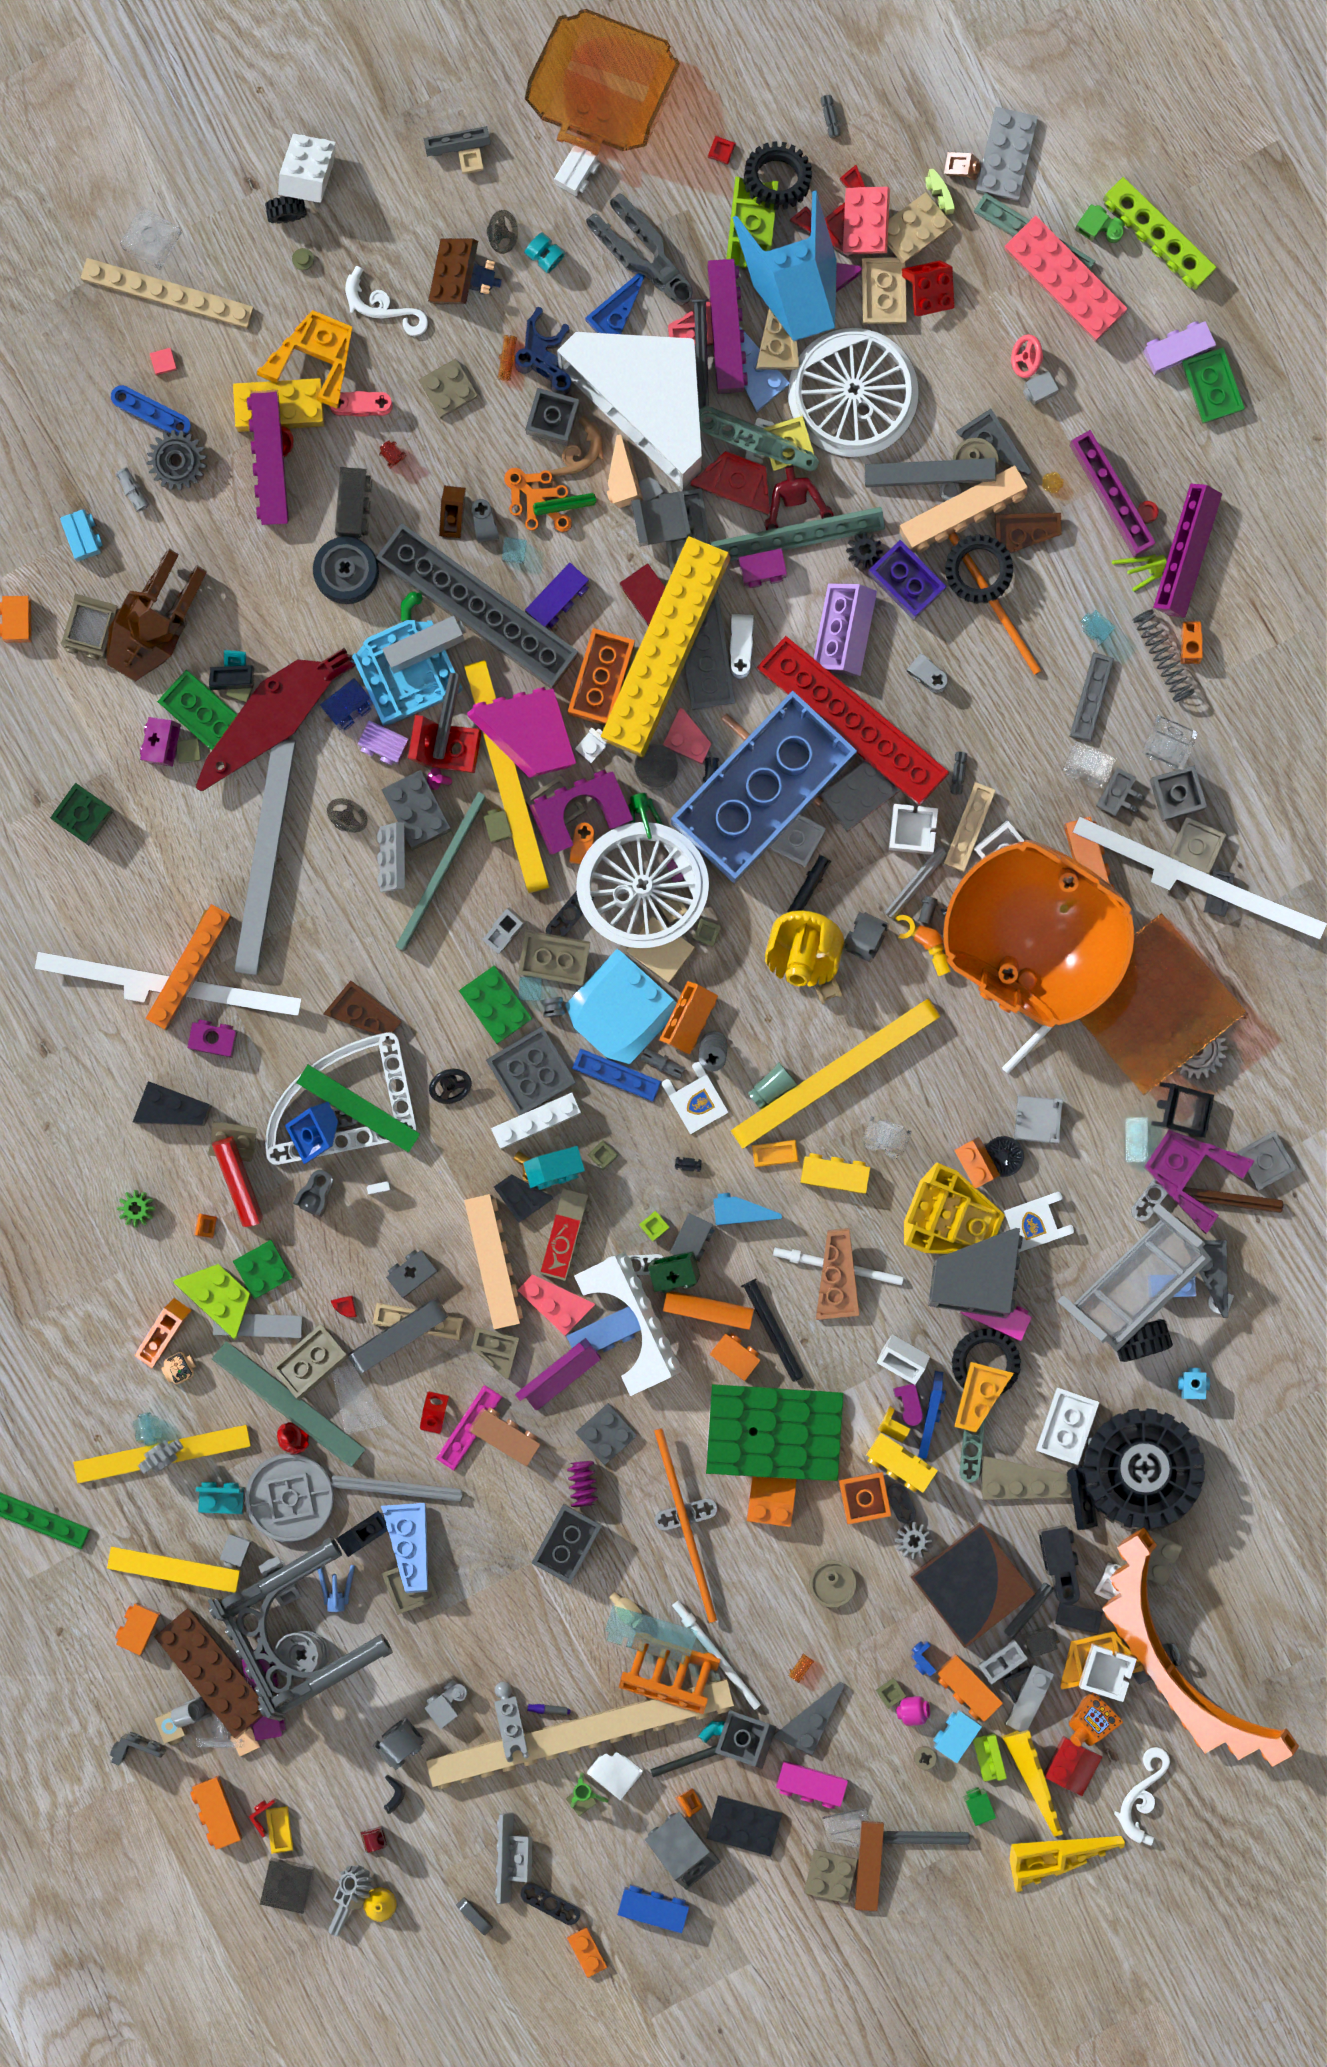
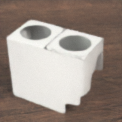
M616 1752L613 1756H609L607 1753L603 1756L599 1755L587 1770V1773L621 1800L642 1775L643 1771L624 1755Z

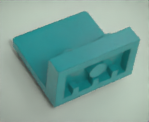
M201 1482V1486L196 1487V1492H199L198 1513L243 1514L244 1487H239V1483L226 1482L223 1487L217 1486V1482Z

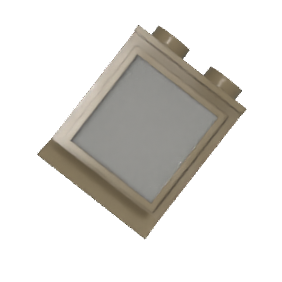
M75 593L65 632L60 643L65 648V651L75 655L78 654V651L86 653L87 658L97 661L99 657L105 659L107 654L108 628L116 616L119 607L115 604Z

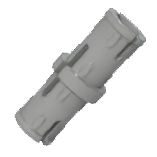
M126 467L119 470L115 475L124 488L125 496L129 497L136 512L146 509L149 505L140 491L141 487L138 483L136 484L129 469Z

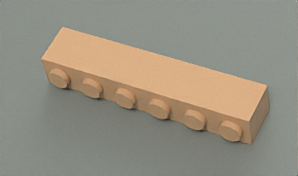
M1013 466L997 474L996 481L982 482L901 524L899 533L913 553L924 552L934 542L941 543L949 537L948 535L964 531L969 524L985 520L988 514L1001 512L1011 502L1018 503L1022 501L1025 495H1027L1028 487L1016 466Z
M488 1194L464 1200L493 1328L495 1330L520 1324L519 1319L523 1318L521 1305L516 1306L515 1297H518L516 1284L511 1285L510 1276L513 1275L511 1262L506 1263L505 1254L509 1253L506 1241H501L500 1233L504 1231L501 1219L496 1220L495 1211H499L496 1198H491V1195Z

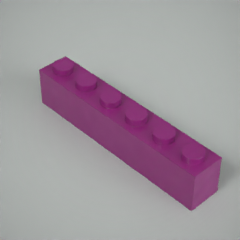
M734 259L708 260L707 268L717 394L741 393L744 391V386L748 385L747 372L743 373L742 364H746V353L741 351V343H744V329L740 330L739 321H743L742 308H738L737 300H741V288L736 287V279L739 278V265L734 264Z
M278 390L252 391L251 397H247L248 410H252L253 418L249 419V430L254 432V441H251V453L256 454V463H253V476L258 478V485H254L255 498H259L260 506L256 507L257 520H261V525L287 524L289 522L279 393Z
M1089 430L1071 440L1070 448L1133 557L1135 558L1153 548L1156 542L1092 431Z
M1190 483L1153 606V608L1168 616L1185 618L1222 497L1221 492L1208 485Z

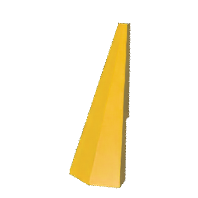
M1015 1731L1001 1736L1053 1836L1062 1835L1063 1833L1051 1801L1050 1792L1031 1739L1030 1731Z
M1122 1836L1011 1844L1009 1859L1016 1892L1023 1891L1022 1887L1034 1882L1037 1885L1042 1883L1041 1879L1052 1874L1058 1876L1087 1863V1859L1099 1855L1103 1857L1106 1855V1851L1112 1848L1119 1847L1122 1849L1125 1842Z

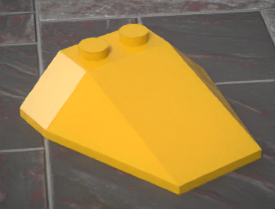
M936 1162L920 1180L905 1217L904 1245L923 1253L949 1254L996 1236L1005 1214L978 1189H975L958 1171Z

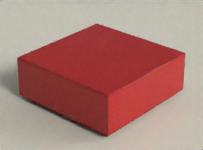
M715 136L708 158L728 165L736 143Z

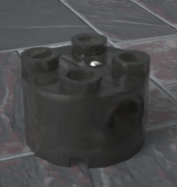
M649 745L644 758L637 755L635 759L634 772L637 780L649 790L659 791L667 788L674 782L677 776L678 762L676 755L670 748L664 745Z

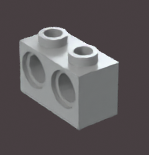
M1012 1640L979 1663L978 1667L992 1685L1028 1658L1017 1642Z

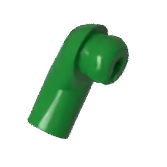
M413 591L402 600L401 622L412 620L411 609L415 605L422 603V594Z

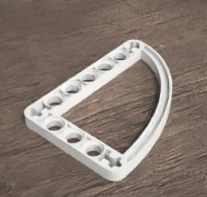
M386 1032L352 1042L331 1052L311 1065L321 1071L348 1055L379 1045L393 1116L403 1123L407 1122L408 1126L412 1125L413 1129L416 1130L398 1037L394 1033ZM386 1036H390V1039L395 1040V1043L392 1044V1051L397 1049L398 1054H390L385 1057L384 1052H389L388 1046L382 1043L386 1040ZM389 1058H397L400 1065L398 1069L391 1070L387 1067ZM301 1074L282 1094L269 1119L265 1145L267 1159L274 1165L302 1160L300 1156H295L292 1152L293 1141L276 1144L277 1129L281 1116L292 1097L302 1087L296 1083ZM395 1079H400L404 1083V1088L399 1092L394 1091L391 1087V1083ZM398 1101H405L408 1104V1110L405 1113H399L396 1110V1103ZM366 1126L339 1131L335 1133L333 1146L319 1156L388 1143L390 1141L381 1138L378 1133ZM360 1131H366L370 1139L366 1143H360L357 1140V1134ZM343 1135L348 1139L346 1147L340 1148L336 1145L335 1139L337 1136ZM284 1146H289L288 1153L291 1157L290 1159H287V1154L280 1156V1160L271 1157L275 1148L282 1152L286 1151Z

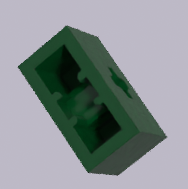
M694 1251L653 1259L648 1266L655 1292L662 1291L666 1293L681 1286L683 1288L693 1287L701 1276Z

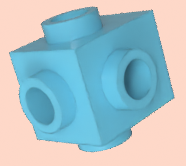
M1188 1368L1187 1372H1182V1376H1178V1390H1181V1398L1206 1399V1390H1210V1377H1206V1373L1201 1372V1368ZM1195 1379L1197 1384L1195 1387H1192L1191 1382Z

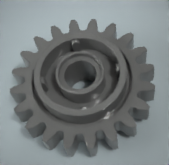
M172 430L170 437L168 433L163 432V440L159 437L155 438L158 445L150 444L154 452L147 453L149 457H152V460L146 462V464L153 465L149 473H157L154 481L162 479V487L169 483V490H173L175 485H177L178 490H182L183 484L187 488H191V480L194 483L199 482L196 475L204 476L200 468H206L207 465L201 461L206 459L207 456L200 453L205 447H197L200 442L199 439L192 442V433L188 434L185 438L184 430H181L178 436L176 431ZM175 454H179L182 457V463L179 466H175L172 463V457Z
M1194 1019L1192 1026L1188 1021H1185V1029L1178 1025L1176 1028L1179 1033L1171 1032L1170 1034L1174 1040H1167L1166 1042L1172 1046V1048L1166 1050L1167 1053H1172V1056L1167 1060L1175 1061L1172 1069L1180 1067L1178 1075H1182L1186 1071L1187 1079H1190L1192 1074H1195L1196 1080H1199L1201 1073L1205 1078H1208V1071L1216 1074L1217 1071L1214 1066L1222 1067L1223 1065L1219 1059H1226V1056L1221 1054V1051L1227 1049L1226 1046H1221V1043L1226 1039L1218 1038L1221 1030L1213 1032L1214 1024L1207 1028L1206 1020H1203L1201 1025H1198L1197 1019ZM1193 1044L1201 1046L1202 1053L1199 1056L1191 1052Z

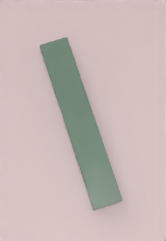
M987 193L983 195L974 210L975 214L1012 237L1030 221ZM1061 240L1089 270L1092 269L1096 262L1095 260Z

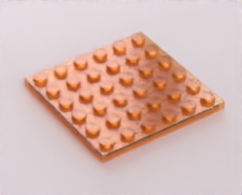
M1161 913L1134 934L1130 963L1115 991L1103 1004L1079 1020L1144 1096L1244 1016L1246 1010Z

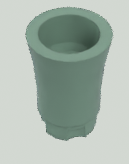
M778 1062L748 1094L756 1105L763 1109L767 1104L769 1105L798 1084L782 1064Z

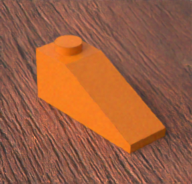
M173 1298L164 1307L134 1356L153 1368L192 1310Z

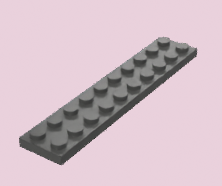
M702 488L683 491L684 497L688 496L690 503L687 515L688 518L692 517L694 524L691 537L711 545ZM679 493L660 494L659 498L679 495ZM687 538L666 542L671 574ZM718 589L685 662L692 710L735 704Z

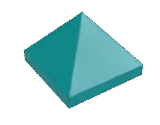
M224 650V667L246 666V652Z

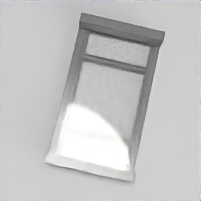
M1159 1203L1152 1210L1160 1220L1074 1304L1064 1295L1057 1301L1102 1343H1108L1116 1352L1212 1260L1203 1249L1204 1241Z

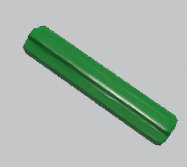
M594 493L537 502L533 505V512L538 516L593 506L596 503V496Z

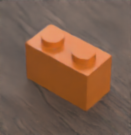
M2 596V602H0V615H2L0 637H2L5 643L32 642L31 598L29 596Z
M980 1137L954 1150L975 1189L1000 1176Z
M732 1332L729 1336L725 1333L709 1355L745 1381L760 1362V1359L757 1358L759 1353L750 1346L745 1349L740 1345L742 1340Z
M135 1603L133 1607L129 1606L124 1616L127 1619L125 1626H120L115 1638L118 1639L116 1645L135 1654L142 1655L161 1613L139 1603Z

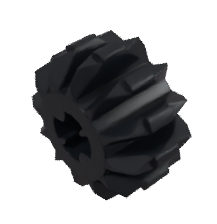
M863 532V539L856 534L854 536L856 542L849 540L848 544L852 548H847L846 553L853 554L848 558V561L851 562L856 559L855 568L862 563V569L866 570L867 563L872 567L875 564L873 560L878 562L881 559L877 554H883V549L877 547L882 542L880 540L873 542L875 539L874 534L871 535L870 539H867V532ZM865 547H868V552L871 553H865V555H862L861 550L859 549H864Z

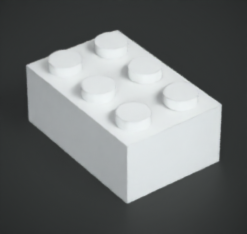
M293 134L279 174L278 195L321 203L334 164L336 142Z

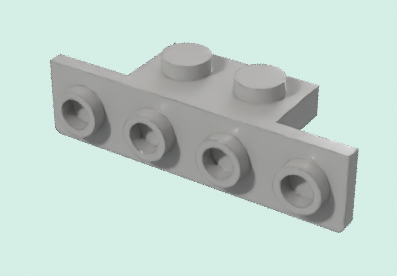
M513 1812L500 1814L497 1822L499 1839L496 1846L498 1852V1864L496 1866L497 1886L495 1889L497 1904L511 1902L512 1881L531 1882L533 1837L513 1835Z

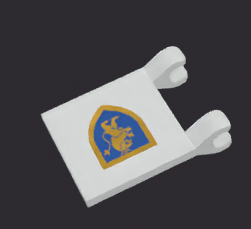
M699 1062L692 1065L699 1079L682 1089L675 1091L669 1079L661 1083L690 1134L728 1113Z
M1060 1192L1004 1211L1010 1230L1020 1228L1019 1235L1023 1236L1021 1249H1018V1252L1074 1233L1072 1225L1057 1229L1048 1204L1062 1199Z

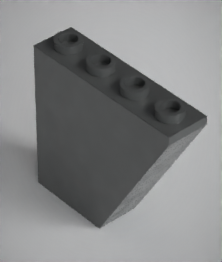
M1020 1228L1008 1230L937 1258L933 1263L928 1306L999 1318H1007L1010 1312L1013 1313L1015 1299H1012V1293L1016 1291L1018 1278H1014L1015 1270H1018L1020 1265V1257H1017V1251L1021 1249L1023 1236L1019 1235Z

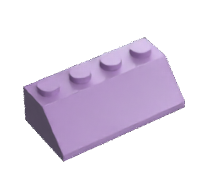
M828 584L813 659L830 673L861 676L876 600V590L860 584Z

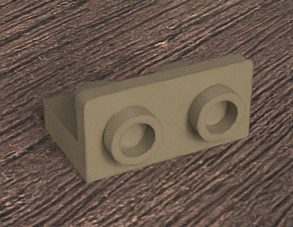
M213 1121L208 1155L216 1156L212 1147L213 1142L233 1136L242 1161L251 1162L256 1146L257 1128Z

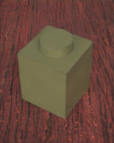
M493 809L488 811L486 816H483L491 844L512 838L505 810Z

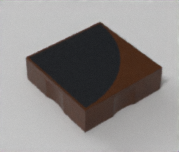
M980 1522L957 1538L941 1554L934 1556L909 1575L964 1648L1035 1595Z

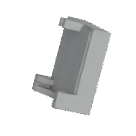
M1017 1096L1014 1139L1058 1144L1060 1140L1063 1099Z

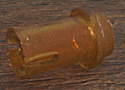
M802 1654L793 1669H789L790 1673L788 1676L797 1683L801 1680L803 1681V1676L814 1661L805 1654Z

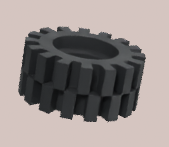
M280 196V198L276 197L265 203L269 223L294 222L307 215L303 199Z

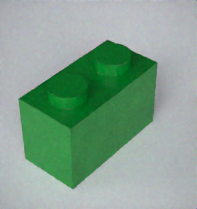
M975 1787L966 1791L967 1795L963 1796L975 1826L996 1818L984 1789L980 1790L979 1787Z

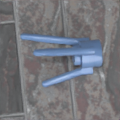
M354 1565L350 1566L344 1596H342V1592H337L336 1574L332 1575V1592L328 1595L322 1568L318 1569L324 1605H327V1611H345V1605L349 1604V1592L355 1568Z

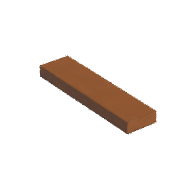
M861 1821L855 1910H878L884 1822Z

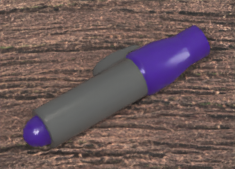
M528 1704L527 1711L537 1714L567 1716L571 1713L570 1709L561 1706Z

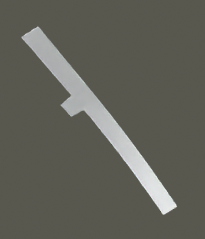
M1079 817L1073 833L1153 868L1151 882L1168 890L1171 889L1178 879L1209 894L1318 939L1321 938L1327 923L1208 875L1082 817Z
M41 952L37 954L35 969L124 985V999L145 1002L149 990L161 992L169 976ZM197 981L194 982L186 996L291 1015L299 1014L301 1003L299 998Z

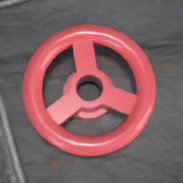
M1027 334L1020 337L1015 343L1012 350L1011 363L1014 372L1019 377L1029 378L1039 369L1043 361V353L1040 341L1035 336ZM1028 341L1026 349L1022 354L1018 355L1022 344ZM1023 361L1026 363L1029 370L1026 372L1022 371L1018 362Z

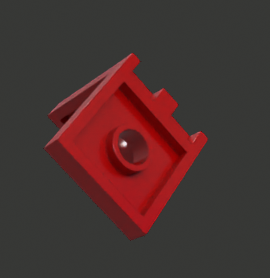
M415 715L408 759L426 768L475 773L482 730L451 726L444 759H437L433 757V751L439 724L424 716ZM456 743H460L461 751L458 754H453L452 747Z

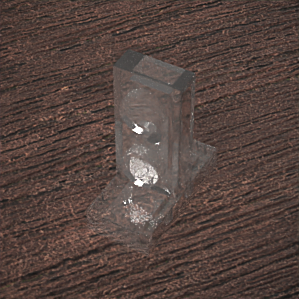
M214 1713V1720L211 1722V1732L214 1734V1738H197L196 1746L242 1748L245 1747V1738H228V1730Z

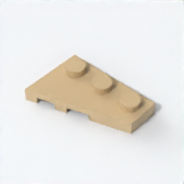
M769 309L755 370H796L799 368L797 341L793 342Z

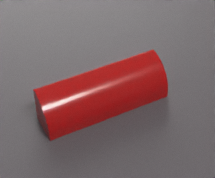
M231 1136L213 1142V1150L242 1226L249 1227L260 1224L263 1215L234 1137Z

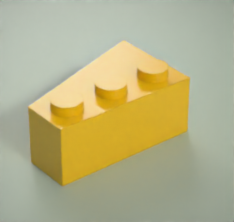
M879 1433L865 1454L869 1457L867 1460L869 1463L877 1468L882 1465L888 1469L886 1474L895 1480L899 1477L906 1481L904 1486L913 1492H916L917 1489L924 1492L938 1471L882 1433Z

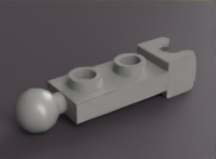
M499 1682L495 1686V1694L501 1700L495 1701L494 1704L506 1760L512 1762V1754L516 1750H520L523 1753V1757L528 1758L529 1753L516 1697L509 1698L512 1693V1687L509 1683Z

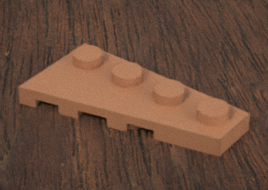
M850 1228L828 1230L816 1320L859 1316Z

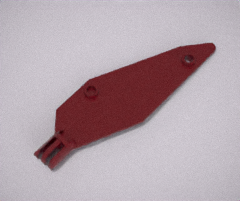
M342 648L322 662L297 659L262 681L206 758L196 783L197 790H206L292 736L331 682L356 666L350 655L347 654L346 649ZM224 765L223 769L218 770L219 766Z

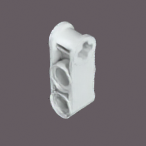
M732 614L730 669L732 675L738 679L747 677L750 672L754 615ZM738 663H743V667H746L743 668L742 672L738 671Z

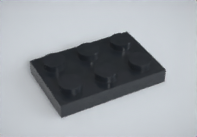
M718 1795L706 1839L771 1857L783 1813Z

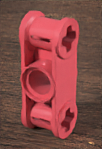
M365 391L341 392L339 400L342 401L340 408L336 409L329 406L331 412L337 416L357 417L385 416L392 411L393 407L391 398L387 393ZM381 400H385L384 408L379 406Z

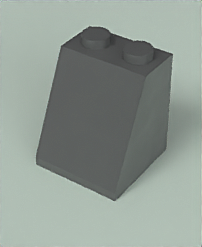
M680 1812L668 1816L662 1826L652 1829L648 1833V1837L644 1839L673 1879L686 1890L721 1862Z

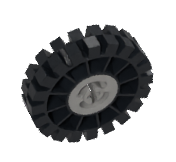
M1138 1408L1128 1410L1124 1414L1119 1413L1111 1417L1108 1422L1104 1423L1096 1431L1086 1449L1082 1474L1085 1479L1084 1487L1087 1495L1093 1500L1092 1504L1097 1511H1101L1105 1515L1104 1518L1113 1524L1114 1522L1120 1524L1121 1528L1128 1530L1145 1528L1147 1532H1150L1152 1529L1160 1530L1166 1528L1184 1517L1197 1501L1202 1491L1201 1487L1205 1479L1203 1466L1205 1460L1203 1453L1199 1450L1200 1444L1195 1436L1192 1437L1188 1432L1190 1429L1183 1422H1177L1174 1420V1416L1166 1412L1161 1414L1157 1412L1158 1410L1146 1408L1145 1411H1139ZM1138 1456L1140 1459L1136 1462L1133 1469H1140L1142 1465H1145L1146 1469H1153L1155 1465L1147 1456L1152 1457L1159 1465L1160 1474L1158 1479L1153 1483L1148 1481L1155 1470H1148L1146 1474H1143L1142 1470H1135L1134 1476L1141 1483L1134 1481L1129 1474V1461L1133 1457Z

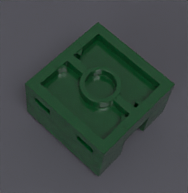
M75 782L50 819L89 846L114 810Z

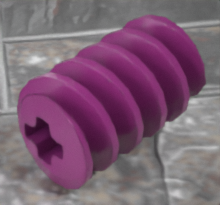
M594 1461L570 1463L573 1466L568 1468L567 1472L574 1473V1475L569 1477L568 1480L575 1482V1484L569 1486V1489L576 1491V1493L570 1495V1498L577 1500V1502L571 1504V1507L595 1505L592 1503L597 1501L598 1497L591 1494L596 1492L597 1488L592 1487L591 1484L595 1483L596 1479L590 1478L591 1475L595 1474V1470L589 1469L590 1466L594 1465Z

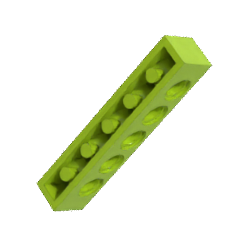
M1124 177L1105 194L1103 198L1105 207L1112 213L1115 211L1120 216V220L1125 223L1124 226L1127 228L1131 227L1136 232V237L1142 243L1146 242L1150 245L1152 253L1158 258L1162 257L1167 262L1166 266L1173 273L1177 272L1187 287H1193L1197 290L1214 273L1216 266ZM1129 201L1133 207L1125 209L1121 203ZM1145 216L1148 219V223L1140 224L1137 221V217ZM1160 231L1164 238L1156 239L1152 233ZM1168 247H1177L1179 253L1176 255L1171 254ZM1191 261L1195 268L1192 270L1186 269L1184 262Z

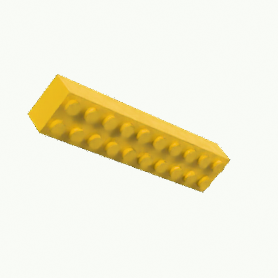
M688 536L600 736L604 742L644 758L731 557L728 552Z

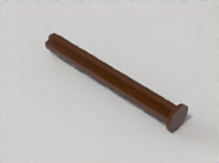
M1184 1187L1182 1190L1198 1202L1276 1213H1281L1284 1205L1283 1201L1278 1199Z

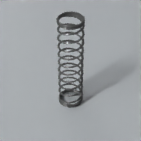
M1150 609L1137 615L1132 621L1133 623L1142 622L1137 627V630L1147 629L1141 635V638L1151 637L1145 642V646L1156 644L1149 650L1150 654L1160 652L1153 658V661L1165 659L1156 669L1167 668L1161 673V677L1172 675L1165 681V684L1176 683L1168 692L1172 693L1181 690L1172 699L1174 702H1178L1192 695L1195 691L1194 689L1187 690L1192 686L1191 684L1172 690L1186 680L1187 676L1167 683L1184 669L1163 675L1179 664L1180 661L1159 667L1175 656L1176 653L1156 659L1159 655L1170 649L1171 645L1151 652L1154 648L1168 640V638L1147 644L1164 632V630L1143 636L1160 624V622L1140 628L1156 616L1155 614L1152 615L1154 611Z

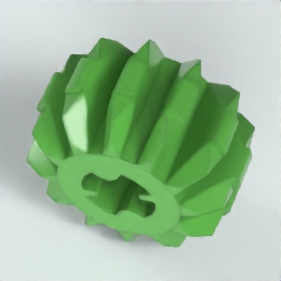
M134 1190L133 1197L129 1192H126L125 1195L128 1200L119 1199V1202L125 1204L124 1207H117L118 1211L125 1212L119 1218L125 1219L128 1217L125 1222L128 1226L133 1221L134 1227L137 1228L139 1220L143 1225H147L144 1217L153 1219V1216L148 1213V1210H155L153 1206L148 1207V1204L152 1203L153 1199L145 1200L146 1192H143L140 1197L138 1190ZM134 1203L141 1206V1211H138L139 1214L135 1215L134 1211H131V1206H135Z

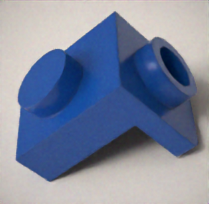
M920 1641L912 1648L914 1653L911 1657L917 1662L914 1667L922 1675L927 1673L931 1676L936 1670L922 1655L931 1646L928 1641L925 1643Z

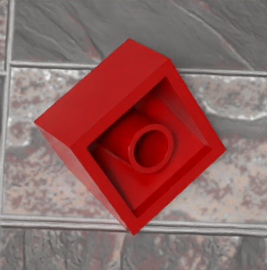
M1063 1736L1043 1774L1050 1781L1083 1796L1102 1756L1082 1745H1074L1069 1738Z

